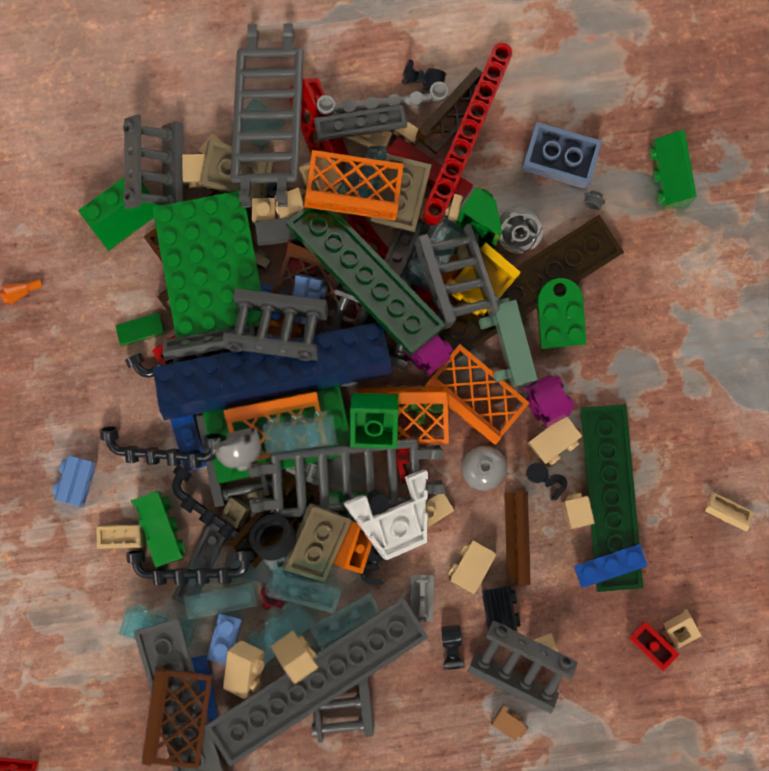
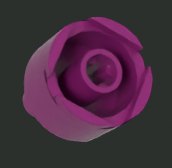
M438 335L412 356L404 350L409 360L419 371L422 369L427 371L424 374L425 376H430L451 359L450 353L453 351L450 344L446 340L442 341Z
M547 375L524 387V393L527 391L529 393V397L526 398L530 403L528 406L537 421L543 420L545 424L542 426L544 428L570 416L571 410L575 408L570 396L566 397L562 389L564 384L558 375L555 377Z

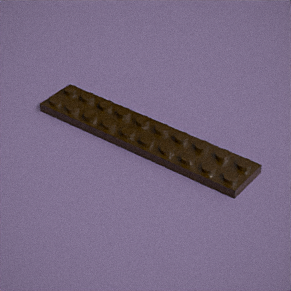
M598 215L517 266L516 269L521 272L519 277L500 299L509 298L510 301L516 300L520 316L523 318L537 309L538 291L547 281L554 278H565L576 284L622 255L624 251L601 216ZM557 283L553 288L556 296L565 291L562 283ZM462 301V302H460L459 304H457V305L454 306V307L461 306V305H465V304H468V303L465 302V301ZM487 312L484 317L481 314L476 316L473 313L457 316L451 328L442 330L438 336L442 341L446 340L453 351L459 344L468 351H471L498 333L496 326L480 329L479 320L489 317ZM459 351L458 354L454 357V361L462 357L464 354L461 351Z

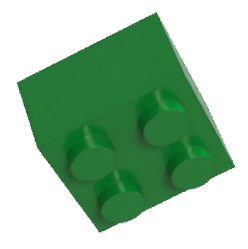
M352 393L350 447L397 449L399 394Z

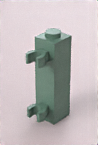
M509 298L500 299L499 311L495 316L479 320L480 329L496 326L507 367L506 370L493 373L494 381L496 383L510 379L512 388L533 383L538 379L517 301H510Z

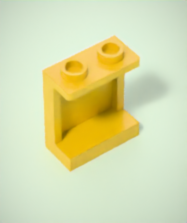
M485 243L480 248V253L494 295L496 294L500 299L521 272ZM473 266L465 267L449 285L476 279ZM480 287L452 294L457 300L463 299L468 304L484 300ZM483 309L472 313L476 316L481 314L484 317L488 311Z

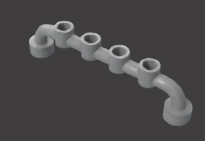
M435 82L430 88V93L421 94L418 91H414L411 95L407 96L391 94L388 98L376 99L375 97H368L365 101L357 102L347 99L340 104H335L331 96L323 95L317 101V108L323 115L342 112L349 113L400 104H410L412 107L418 108L422 103L444 101L448 96V87L443 82Z

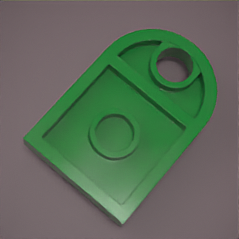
M554 278L547 281L538 291L536 300L540 348L586 345L584 303L580 288L573 281L565 278ZM557 283H562L565 288L561 296H556L553 292V288Z

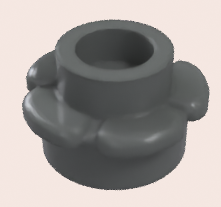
M592 190L590 193L584 194L585 200L583 203L591 209L600 210L602 204H605L603 195L600 192Z

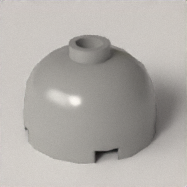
M518 206L508 209L501 215L502 234L499 241L507 251L518 254L524 253L523 250L529 248L532 250L541 241L543 228L540 219L534 211Z
M251 428L238 430L227 434V439L223 442L219 438L213 443V449L218 460L224 466L238 468L239 471L252 467L251 463L258 458L261 452V441L257 429H254L253 433Z
M481 445L472 448L465 455L462 461L461 472L465 482L470 487L480 491H489L495 489L503 482L507 474V463L499 450L491 446Z

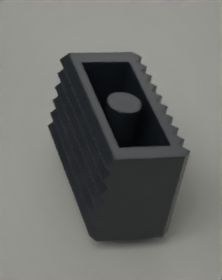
M510 586L481 590L488 631L494 620L518 632L517 627H521L519 613H514L513 604H517L515 590H510Z

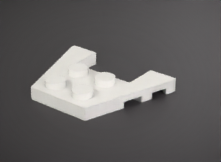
M422 469L405 477L411 500L392 507L385 513L372 516L367 497L364 495L344 502L345 507L385 560H389L427 543V513H425L426 500L428 499V491L426 490L427 470Z

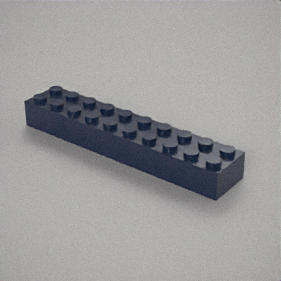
M376 322L314 335L312 345L317 347L318 361H302L294 357L241 350L240 352L232 351L153 367L159 411L164 420L393 375L384 328ZM304 337L292 339L289 341L302 343Z

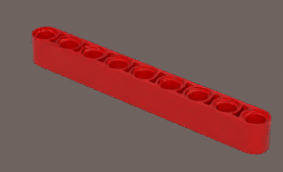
M501 42L493 47L423 211V219L429 225H438L443 220L511 60L513 51L507 43ZM497 54L503 55L505 59L498 58ZM488 73H494L497 78L490 77ZM480 92H486L489 97H483ZM477 111L481 116H474L471 112ZM468 130L472 132L473 135L467 136L463 133V131ZM455 150H461L465 155H457ZM452 169L456 172V175H449L446 170ZM438 189H445L448 194L441 195ZM436 209L439 211L440 214L433 215L429 212V210Z

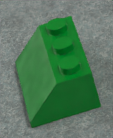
M679 130L654 139L651 147L648 149L650 160H654L655 169L652 170L654 182H658L659 191L656 192L658 204H662L663 210L690 206L697 197L685 130Z
M124 177L78 210L108 251L154 219L152 207L159 206L158 204L141 202L139 207L129 210L125 209V201L123 199L125 191ZM141 181V193L150 194Z
M476 187L461 208L455 228L462 232L467 224H471L472 229L478 234V243L482 246L487 243L495 249L502 234L496 200L493 199V195L485 189L480 190Z

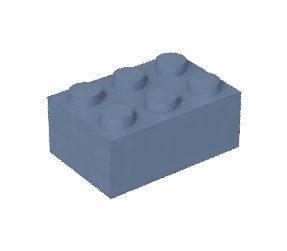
M536 122L522 171L587 190L602 141Z

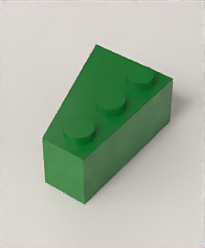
M156 491L131 500L133 507L136 506L140 518L138 521L140 526L143 527L146 543L155 567H161L184 559L183 553H186V548L183 540H178L176 531H179L176 518H171L169 509H172L168 495L164 496L163 493Z

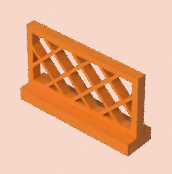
M312 150L304 207L395 221L398 213L404 164ZM316 158L326 159L330 166L320 171L315 165ZM341 162H348L353 169L343 175L337 165ZM365 165L372 166L376 171L368 178L359 170ZM334 169L340 178L330 184L324 174ZM387 169L398 170L397 177L390 182L383 174ZM356 172L363 182L353 187L346 178ZM379 175L386 185L376 191L370 181ZM318 178H321L327 186L322 191L311 190L312 183ZM342 181L350 189L344 195L338 194L333 188ZM365 184L373 193L368 198H363L357 193V190ZM389 188L394 194V202L384 201L379 194Z
M459 344L451 353V359L442 365L424 386H454V392L449 389L448 408L492 445H496L530 403L505 381L496 382L502 386L503 396L490 397L489 383H495V381H489L488 375L494 379V372ZM459 351L467 356L468 366L455 367L454 357ZM471 360H472L477 366H471ZM452 362V368H446ZM481 368L485 371L486 381L472 382L471 369ZM468 369L469 382L456 383L455 370ZM452 370L453 384H443L437 379L442 371ZM486 384L487 397L474 398L473 385ZM470 385L471 399H461L458 397L457 386ZM506 390L512 395L506 396ZM506 398H517L522 403L521 407L517 411L508 412ZM503 399L504 412L491 413L490 400ZM487 400L488 414H478L475 411L474 401ZM471 401L472 408L465 402ZM508 414H514L508 421ZM505 415L506 424L500 431L492 425V416ZM483 416H489V422Z
M448 386L356 387L354 393L399 394V404L405 405L403 407L399 405L398 416L403 413L411 422L404 429L398 425V431L400 432L398 440L413 439L406 431L415 424L423 432L418 438H414L418 440L419 444H449ZM410 404H417L422 409L415 418L405 410ZM433 404H443V413L438 418L428 410ZM424 413L434 420L427 429L417 421ZM438 424L444 430V437L435 438L429 431Z
M317 390L224 410L229 433L234 432L233 422L243 421L250 426L249 428L257 429L259 433L264 435L260 440L261 443L267 437L277 444L273 452L277 451L279 446L285 450L328 446ZM315 406L316 417L312 423L300 416L305 408ZM301 409L298 414L293 412V410ZM283 412H289L295 416L289 428L277 421ZM277 414L275 419L269 415ZM265 416L273 421L266 433L254 425L259 417ZM255 418L252 423L247 421L248 419ZM297 419L309 425L302 437L291 430ZM316 420H318L319 428L314 426ZM275 423L286 430L280 441L268 435ZM313 428L320 433L322 442L312 444L304 438L310 429ZM288 433L300 439L295 448H288L282 444ZM302 441L308 444L305 446H300ZM261 450V454L255 461L271 458L273 452L266 453Z

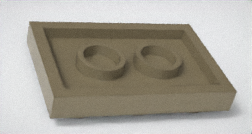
M213 140L207 141L199 186L226 193L240 191L241 183H233L230 179L231 145ZM241 148V152H253ZM273 161L240 162V174L271 173ZM251 183V199L266 198L268 183Z
M387 154L385 161L404 164L397 217L395 221L371 217L370 221L415 232L432 165ZM387 169L383 174L390 182L397 177L398 170ZM380 179L378 190L386 185L382 179ZM389 188L379 194L384 201L394 202V194Z
M309 504L297 531L296 543L287 554L282 568L286 571L325 583L352 521L348 516Z

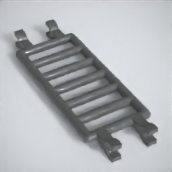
M283 23V48H258L259 30H257V24H248L247 48L237 50L230 179L233 183H241L239 202H241L242 208L251 207V183H277L276 202H278V207H288V182H297L299 178L304 51L300 47H293L295 31L293 30L292 23ZM295 57L294 68L245 69V58ZM294 77L293 89L244 90V78ZM293 98L292 110H243V99ZM292 119V130L242 131V120ZM291 140V152H241V141ZM290 161V173L240 174V162Z
M417 439L398 440L397 449L410 448L411 474L420 471L419 459H444L443 448L440 445L419 448ZM349 444L275 451L271 454V462H252V467L247 469L249 477L272 474L274 498H249L252 513L274 509L275 514L282 515L284 518L304 516L308 508L306 504L304 458L318 457L320 505L318 507L336 513L345 512L344 502L330 504L327 456L341 455L343 495L348 493L352 498L350 454L364 452L367 496L371 490L375 489L373 451L387 450L389 508L411 500V496L398 498L396 449L353 448ZM295 459L297 508L284 509L281 460ZM434 480L426 483V490L428 494H445V485L442 484L441 480Z

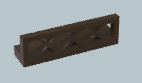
M477 67L470 72L417 131L415 138L435 155L459 129L462 119L459 121V117H464L465 113H458L457 105L460 102L470 103L472 88L478 84L483 73ZM485 93L483 97H489V95ZM445 118H455L456 126L454 128H444L443 120ZM441 133V142L437 146L427 139L430 134Z
M289 475L282 483L284 509L297 508L296 480ZM292 485L294 488L286 495V491ZM306 491V504L308 507L315 500V497ZM264 510L257 512L229 543V546L234 551L240 549L238 546L247 538L242 548H252L249 542V534L253 525L262 517L275 514L274 511ZM292 517L286 519L289 521L291 525H293L299 519V517ZM275 528L269 531L262 541V547L276 544L281 539L284 529ZM254 551L255 559L250 560V565L256 568L263 559Z

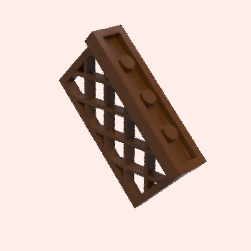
M294 241L289 242L286 250L287 253L272 293L292 296V292L285 293L279 290L282 281L290 278L294 286V275L305 271L306 275L310 276L308 269L317 266L321 268L325 276L323 279L327 280L331 292L327 293L326 297L333 294L338 304L339 298L337 294H334L336 289H334L329 279L333 275L327 274L326 270L328 269L305 245ZM290 257L300 260L303 269L291 273L288 266ZM304 262H307L312 265L306 267ZM285 271L288 273L286 277H284ZM350 300V301L348 302V304H351V303H353V302H355V301ZM355 302V305L358 309V313L355 319L347 316L346 313H344L342 320L355 324L362 305H359L358 302ZM337 307L331 310L328 309V315L334 316Z
M515 491L513 493H504L507 585H531L528 492Z
M155 666L142 753V765L151 766V764L192 769L199 768L212 675L165 669V667ZM169 676L179 677L184 684L173 692L168 685ZM196 679L206 680L205 689L196 694L190 684ZM187 687L194 697L183 705L176 695ZM167 690L170 692L168 697H166ZM204 695V699L202 702L200 697ZM174 698L180 705V708L170 715L164 707L167 701ZM197 700L202 706V712L193 718L186 708ZM184 711L190 718V721L180 728L173 720V717ZM163 713L167 716V718L164 719V720H163ZM199 718H201V719H200V726H199V724L196 722ZM170 720L177 731L166 738L161 732V727ZM191 724H194L199 733L198 736L190 741L183 731ZM178 734H181L187 744L176 751L169 741ZM160 736H161V738H162L164 741H162V742L159 744V740H160ZM197 741V746L195 748L193 744ZM165 744L174 753L167 759L157 758L158 749ZM188 747H191L195 753L194 762L184 761L179 754Z

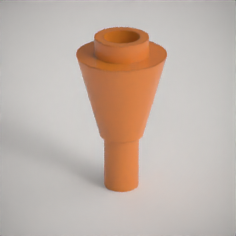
M40 279L26 284L2 285L3 290H0V295L3 303L8 302L11 306L29 294L30 291L43 286Z

